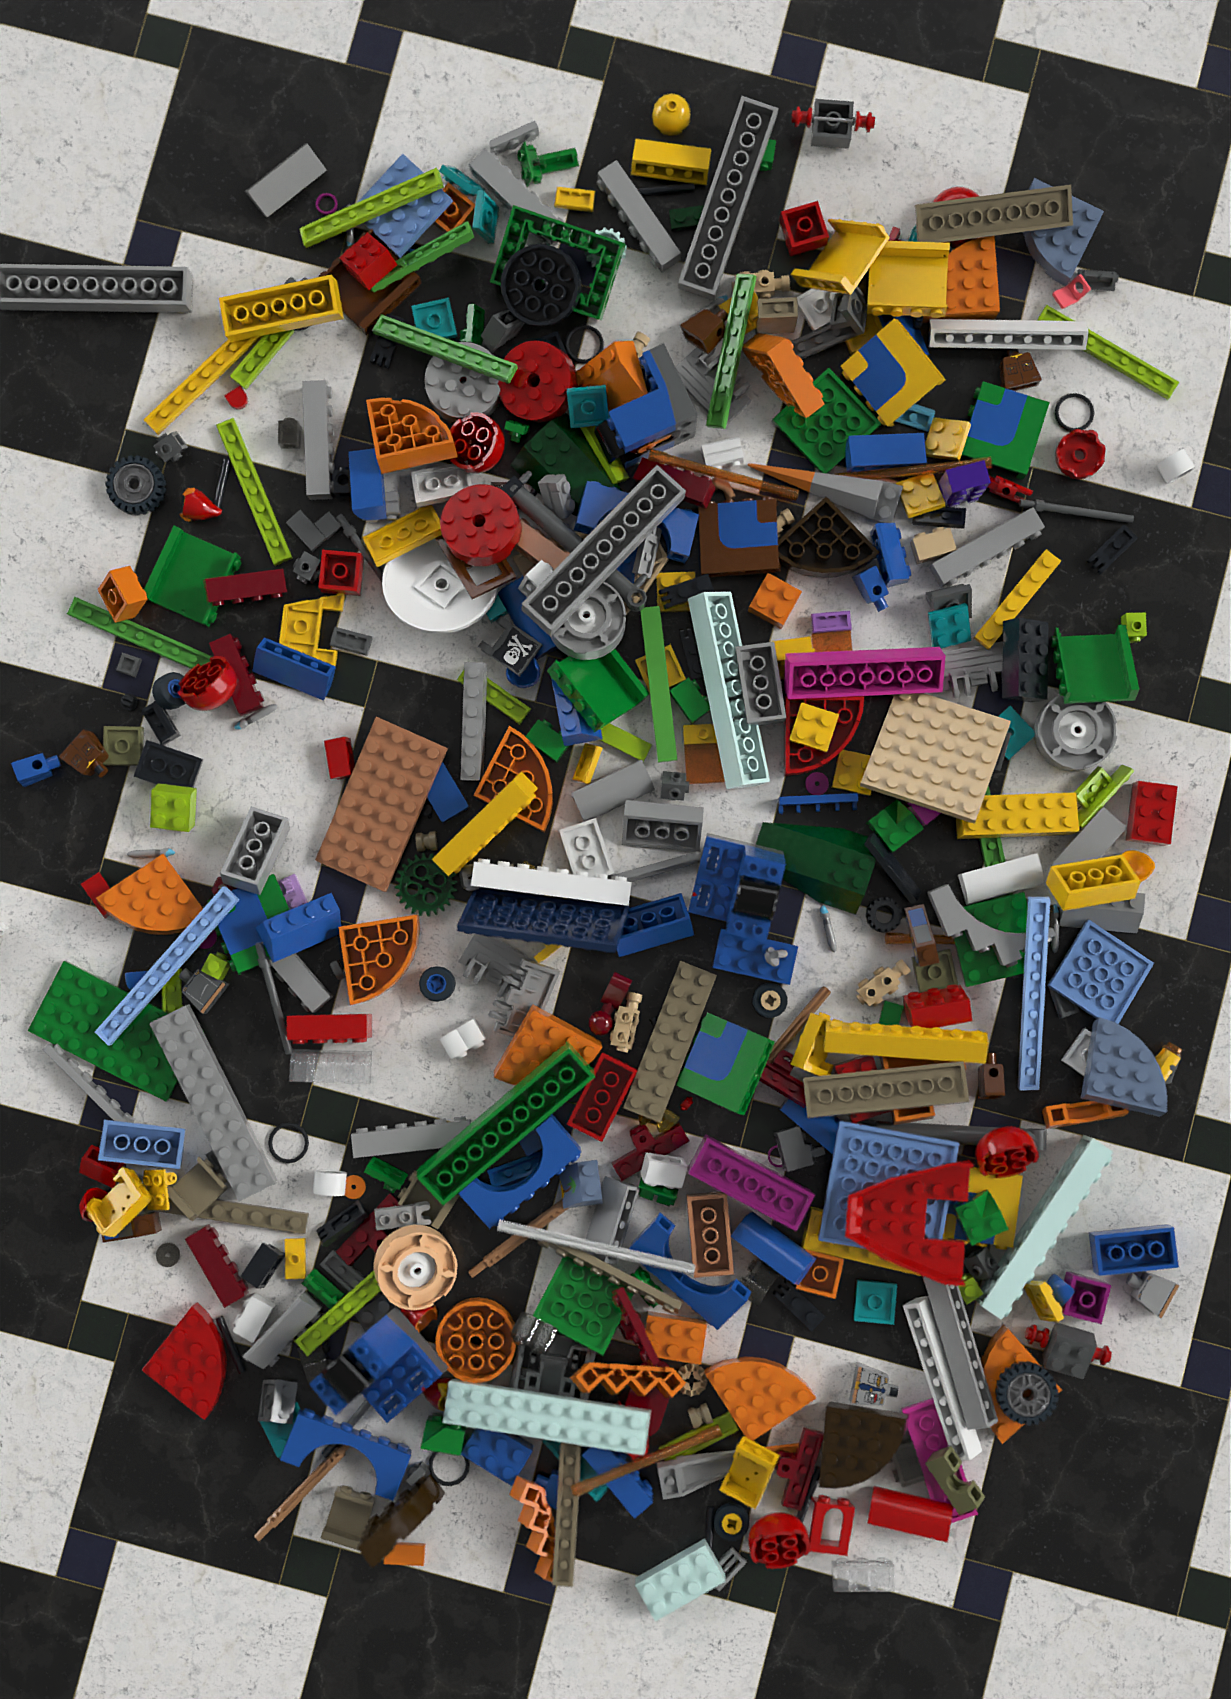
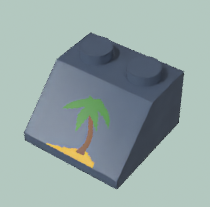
M597 1160L566 1166L565 1170L559 1174L563 1209L603 1204Z

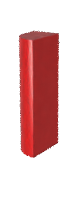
M874 1486L867 1524L948 1543L953 1506L950 1503Z

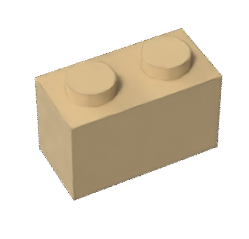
M944 527L934 529L933 533L927 535L925 532L916 534L910 542L917 565L945 557L957 550L950 528L944 529Z

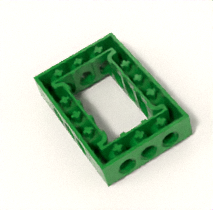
M513 205L490 282L501 286V277L506 263L514 253L525 247L529 232L600 256L599 264H596L595 267L597 270L593 283H590L589 286L591 287L589 295L581 292L574 311L602 320L626 244ZM542 279L536 285L539 291L545 288V282Z

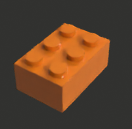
M647 1311L645 1332L658 1358L701 1365L707 1329L706 1320Z

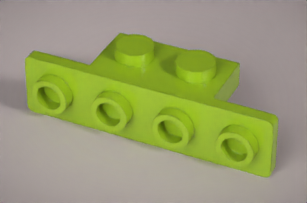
M1120 765L1109 776L1102 767L1097 766L1075 791L1076 798L1082 806L1078 812L1080 828H1084L1096 813L1104 807L1105 803L1116 794L1124 782L1129 780L1130 776L1134 773L1132 768Z

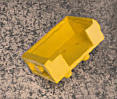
M819 1012V1015L810 1013L804 1031L799 1038L800 1041L791 1065L816 1076L830 1075L834 1065L825 1062L829 1053L824 1052L826 1021L837 1019L833 1018V1020H830L831 1016Z
M122 1167L113 1178L114 1181L119 1183L103 1199L93 1198L87 1204V1216L94 1221L97 1226L96 1230L102 1236L115 1237L153 1199L136 1172L132 1169Z
M743 1436L736 1447L733 1462L719 1490L744 1503L746 1506L756 1509L780 1455Z

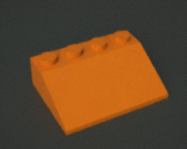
M614 341L576 371L578 387L606 385L608 412L648 394L634 341Z

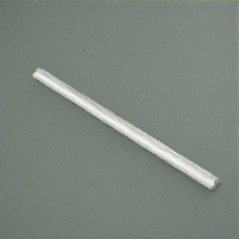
M501 1219L499 1221L497 1231L502 1230L504 1233L507 1231V1233H514L517 1236L518 1234L519 1236L524 1235L526 1238L529 1236V1238H534V1240L535 1238L539 1241L541 1239L544 1242L546 1240L548 1243L551 1241L553 1244L556 1242V1245L557 1243L558 1245L561 1244V1246L563 1244L566 1247L568 1245L570 1248L573 1246L575 1249L578 1247V1250L583 1248V1251L584 1249L588 1252L590 1250L593 1253L595 1251L597 1254L600 1252V1255L605 1253V1256L610 1254V1257L611 1255L615 1258L617 1256V1259L618 1257L619 1259L622 1257V1260L627 1258V1261L632 1259V1262L633 1260L634 1262L637 1261V1263L639 1261V1264L644 1262V1265L649 1263V1266L654 1264V1267L655 1265L656 1267L659 1266V1268L661 1266V1269L666 1267V1270L671 1268V1271L676 1269L678 1273L683 1271V1274L688 1272V1275L690 1273L694 1275L695 1265L684 1263V1261L669 1260L667 1257L662 1258V1256H652V1254H645V1252L630 1251V1249H623V1247L608 1246V1244H601V1242L586 1241L584 1238L581 1240L579 1237L564 1236L562 1233L559 1235L557 1232L542 1231L540 1228L537 1230L535 1227H525L523 1224L521 1226L518 1223L515 1225L513 1222H503Z

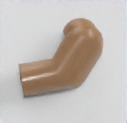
M719 477L712 479L715 490H722L726 500L736 497L728 481Z

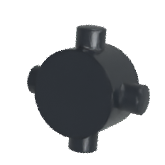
M424 803L420 815L431 818L433 806Z

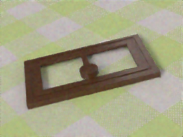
M442 535L435 538L472 600L517 578L505 558L501 562L496 563L502 573L501 575L476 586L466 570L471 569L473 566L456 558L451 553Z

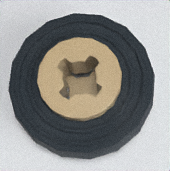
M775 983L760 985L753 995L755 1010L766 1018H775L781 1015L788 1004L785 990Z

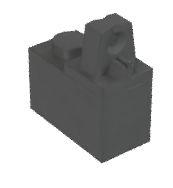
M509 309L493 315L481 335L484 339L481 346L493 354L506 341L516 337L525 322L515 317Z
M800 1126L773 1132L784 1171L789 1172L813 1165L814 1162H817L816 1157L825 1155L823 1146L813 1148L812 1144H804L806 1136L804 1130L800 1129Z

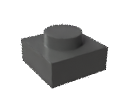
M423 1461L419 1465L415 1463L407 1471L409 1475L406 1481L410 1486L426 1473L428 1467Z

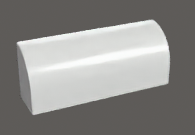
M1038 853L958 875L966 905L1043 884V871Z

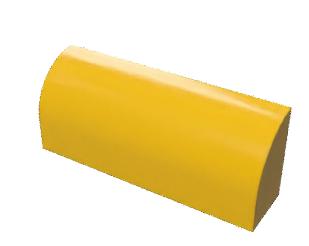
M636 139L631 175L707 185L711 149Z

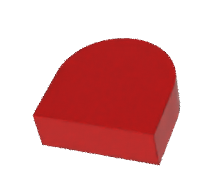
M240 385L224 395L234 409H243L248 404V397Z

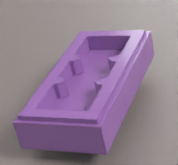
M850 611L811 614L812 634L852 630Z

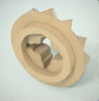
M690 1363L678 1370L677 1373L686 1382L680 1389L682 1394L691 1397L699 1395L705 1390L707 1376L701 1366ZM691 1372H693L694 1379L700 1380L694 1382L692 1388H690L689 1382L686 1381V1379L690 1378Z

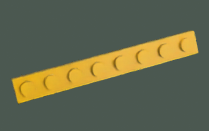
M262 336L234 342L228 339L143 420L159 435Z

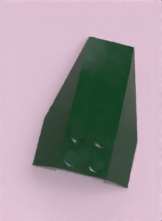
M567 413L552 419L523 446L511 464V467L520 476L527 471L532 473L527 483L540 495L538 482L544 476L565 474L566 481L570 484L571 499L575 502V511L572 513L575 516L578 514L587 481H596L603 486L616 487L622 491L618 483L613 484L581 428H571L570 416Z
M762 823L756 845L784 852L786 865L782 880L819 903L856 915L876 862L875 857L864 845L868 838L867 836L843 828Z

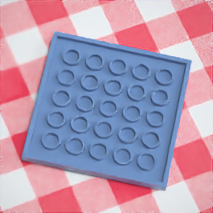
M839 1120L818 1240L866 1249L845 1237L848 1195L893 1177L956 1162L960 1143ZM927 1199L924 1238H943L949 1200Z

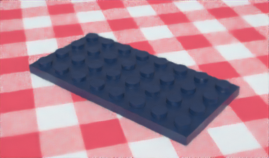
M479 887V890H474L458 921L457 932L480 934L486 937H502L508 940L518 939L525 942H540L546 945L555 944L564 947H578L584 950H601L610 953L617 951L628 917L629 906Z

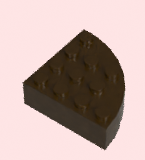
M827 496L778 540L780 565L809 577L831 578L853 573L868 565L880 553Z
M829 1402L826 1406L819 1488L837 1489L850 1487L862 1483L879 1473L898 1450L907 1430L909 1414Z
M431 1474L427 1477L421 1476L415 1482L416 1486L411 1490L409 1488L405 1489L395 1503L393 1501L389 1502L379 1516L375 1514L367 1521L368 1524L362 1532L363 1535L359 1539L360 1543L357 1549L372 1568L394 1550L393 1548L398 1544L397 1541L400 1538L404 1541L434 1510V1502L438 1504L443 1498L445 1491L433 1479Z

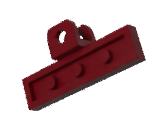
M782 1050L777 1055L773 1064L767 1061L759 1081L805 1108L804 1083L790 1075L794 1068L791 1065L794 1055L786 1050Z
M641 1123L629 1131L636 1148L611 1164L621 1181L642 1169L646 1153L667 1155L690 1140L680 1123L656 1137H653L648 1127Z
M390 1193L376 1209L400 1206L398 1204L399 1200ZM373 1211L339 1247L336 1253L348 1266H352L369 1246L377 1252L380 1244L390 1233L385 1229L376 1230L375 1212Z
M620 1287L613 1290L614 1296H612V1300L615 1306L619 1307L622 1312V1320L618 1328L625 1340L632 1339L635 1345L638 1344L641 1350L639 1354L644 1363L648 1365L658 1363L660 1360L645 1332L646 1329L638 1313L635 1312L624 1288Z
M804 1427L796 1454L787 1451L776 1452L780 1456L774 1469H776L778 1476L788 1479L781 1500L782 1506L802 1510L823 1441V1432Z

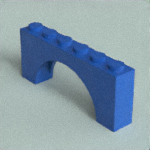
M587 481L583 490L574 531L589 535L629 493L620 491L616 487L603 486L596 481ZM675 508L657 526L662 530L661 534L666 542V558L682 563L686 562L690 555L699 514L694 513L690 509Z
M553 1114L535 1128L542 1141V1154L537 1166L526 1178L507 1186H493L475 1178L458 1193L489 1229L493 1225L495 1227L498 1226L500 1219L502 1221L504 1220L503 1217L508 1213H514L522 1201L531 1199L535 1194L534 1191L539 1187L541 1189L550 1182L549 1179L551 1177L561 1174L569 1162L574 1163L581 1156V1147Z
M660 1212L637 1236L628 1250L640 1251V1253L645 1252V1254L657 1255V1257L662 1256V1258L667 1257V1259L673 1260L669 1248V1238L676 1225ZM644 1262L642 1264L663 1285L670 1288L678 1298L686 1302L694 1312L702 1316L716 1330L726 1323L747 1302L751 1291L737 1279L726 1285L710 1286L693 1280L685 1273L683 1274V1271L678 1273L676 1269L671 1271V1268L666 1270V1267L661 1269V1266L660 1268L659 1266L656 1267V1265L654 1267V1264L653 1266L651 1264L649 1266V1263L644 1265Z
M299 1409L281 1454V1461L299 1467L303 1459L320 1446L327 1444L351 1446L362 1452L375 1469L377 1477L375 1495L394 1501L411 1458L409 1446L403 1443H398L397 1445L390 1442V1439L384 1436L375 1437L370 1431L365 1429L356 1430L351 1424L345 1422L341 1424L334 1422L332 1417L323 1415V1417L315 1415L313 1410Z

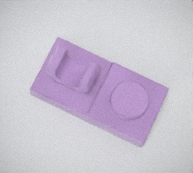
M296 874L277 881L290 910L308 903Z

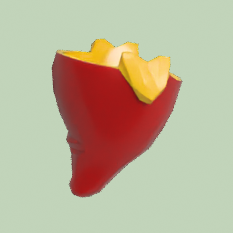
M438 1378L422 1392L428 1402L440 1411H445L448 1384L452 1380L451 1378Z

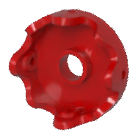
M1075 429L1065 435L1058 443L1055 451V460L1058 468L1066 476L1073 479H1085L1094 475L1104 464L1106 447L1100 442L1096 431ZM1075 451L1083 452L1084 459L1078 460L1074 455Z

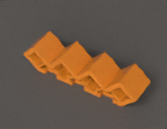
M591 1362L585 1363L570 1377L582 1393L590 1392L600 1382L610 1395L617 1394L628 1384L638 1397L645 1396L655 1386L665 1398H671L686 1384L674 1368Z
M517 1476L509 1495L517 1501L524 1503L518 1522L532 1529L526 1547L534 1553L541 1555L534 1572L544 1580L553 1582L556 1528L550 1506H548L545 1498V1490L535 1482Z

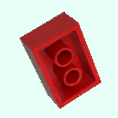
M1145 781L1132 783L1125 841L1161 846L1171 844L1178 786Z
M952 984L948 985L947 988H931L926 992H910L908 995L903 996L905 1017L911 1027L919 1026L932 1029L973 1021L970 999L961 985Z
M863 1055L834 1064L833 1069L835 1074L873 1071L877 1070V1066L872 1055ZM891 1110L848 1114L850 1122L856 1123L891 1112Z

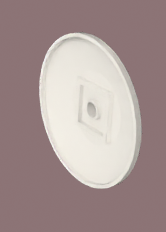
M435 538L387 562L382 578L384 597L392 613L407 626L434 634L456 632L476 623L491 608L499 587L472 600ZM497 564L483 567L473 566L471 569H466L476 586L499 575ZM442 582L447 584V586L442 589L437 587V585Z

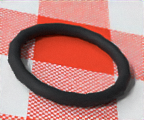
M579 325L570 330L566 336L565 349L572 360L586 364L595 356L586 360L575 357L569 349L571 335L580 329H590L595 332L600 340V349L595 356L603 351L604 340L602 334L591 325Z
M1078 393L1065 395L1058 401L1055 408V418L1058 424L1070 432L1075 429L1084 430L1088 428L1095 414L1091 401ZM1071 397L1083 399L1090 407L1091 414L1088 422L1079 428L1066 426L1059 417L1060 405L1064 400Z
M290 1122L280 1124L274 1128L269 1136V1151L280 1162L287 1164L297 1162L304 1157L308 1150V1135L298 1124ZM283 1127H294L304 1136V1149L296 1158H281L273 1149V1137Z
M434 1451L429 1459V1471L436 1482L443 1486H454L466 1478L470 1462L469 1459L464 1457L466 1463L465 1471L458 1480L446 1482L439 1479L433 1470V1460L439 1452Z

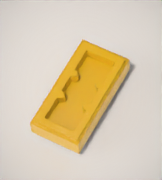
M557 187L555 208L593 212L595 191Z
M683 725L684 745L717 744L714 725Z
M585 743L572 780L590 784L602 751L601 747Z
M286 1238L285 1279H305L306 1238Z

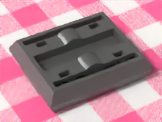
M519 1328L509 1388L518 1389L519 1380H524V1390L573 1398L575 1389L579 1388L570 1377L578 1370L581 1350L587 1351L585 1363H594L596 1352L563 1335ZM527 1341L532 1342L525 1376L520 1375ZM581 1392L579 1399L588 1400L589 1392Z

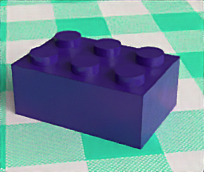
M985 460L945 471L938 482L945 501V507H957L961 502L973 503L979 500L991 483Z

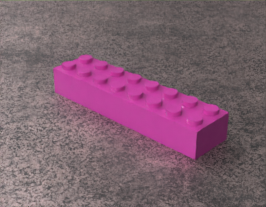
M940 647L785 653L784 691L788 699L943 692L946 656Z

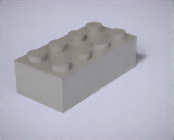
M250 807L220 872L223 884L258 895L261 894L290 830L287 817Z

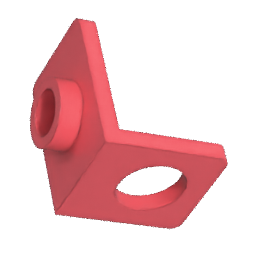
M1079 274L1067 286L1053 292L1052 295L1059 306L1064 309L1077 303L1091 288L1084 277ZM1077 282L1083 285L1082 293L1078 292L1075 288Z

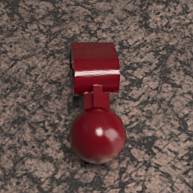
M614 972L600 1001L604 1003L601 1010L594 1012L589 1018V1028L596 1035H606L612 1030L614 1023L611 1015L614 1009H619L631 985V979Z

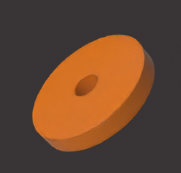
M358 1175L348 1176L346 1178L345 1196L350 1199L361 1197L366 1190L365 1181Z

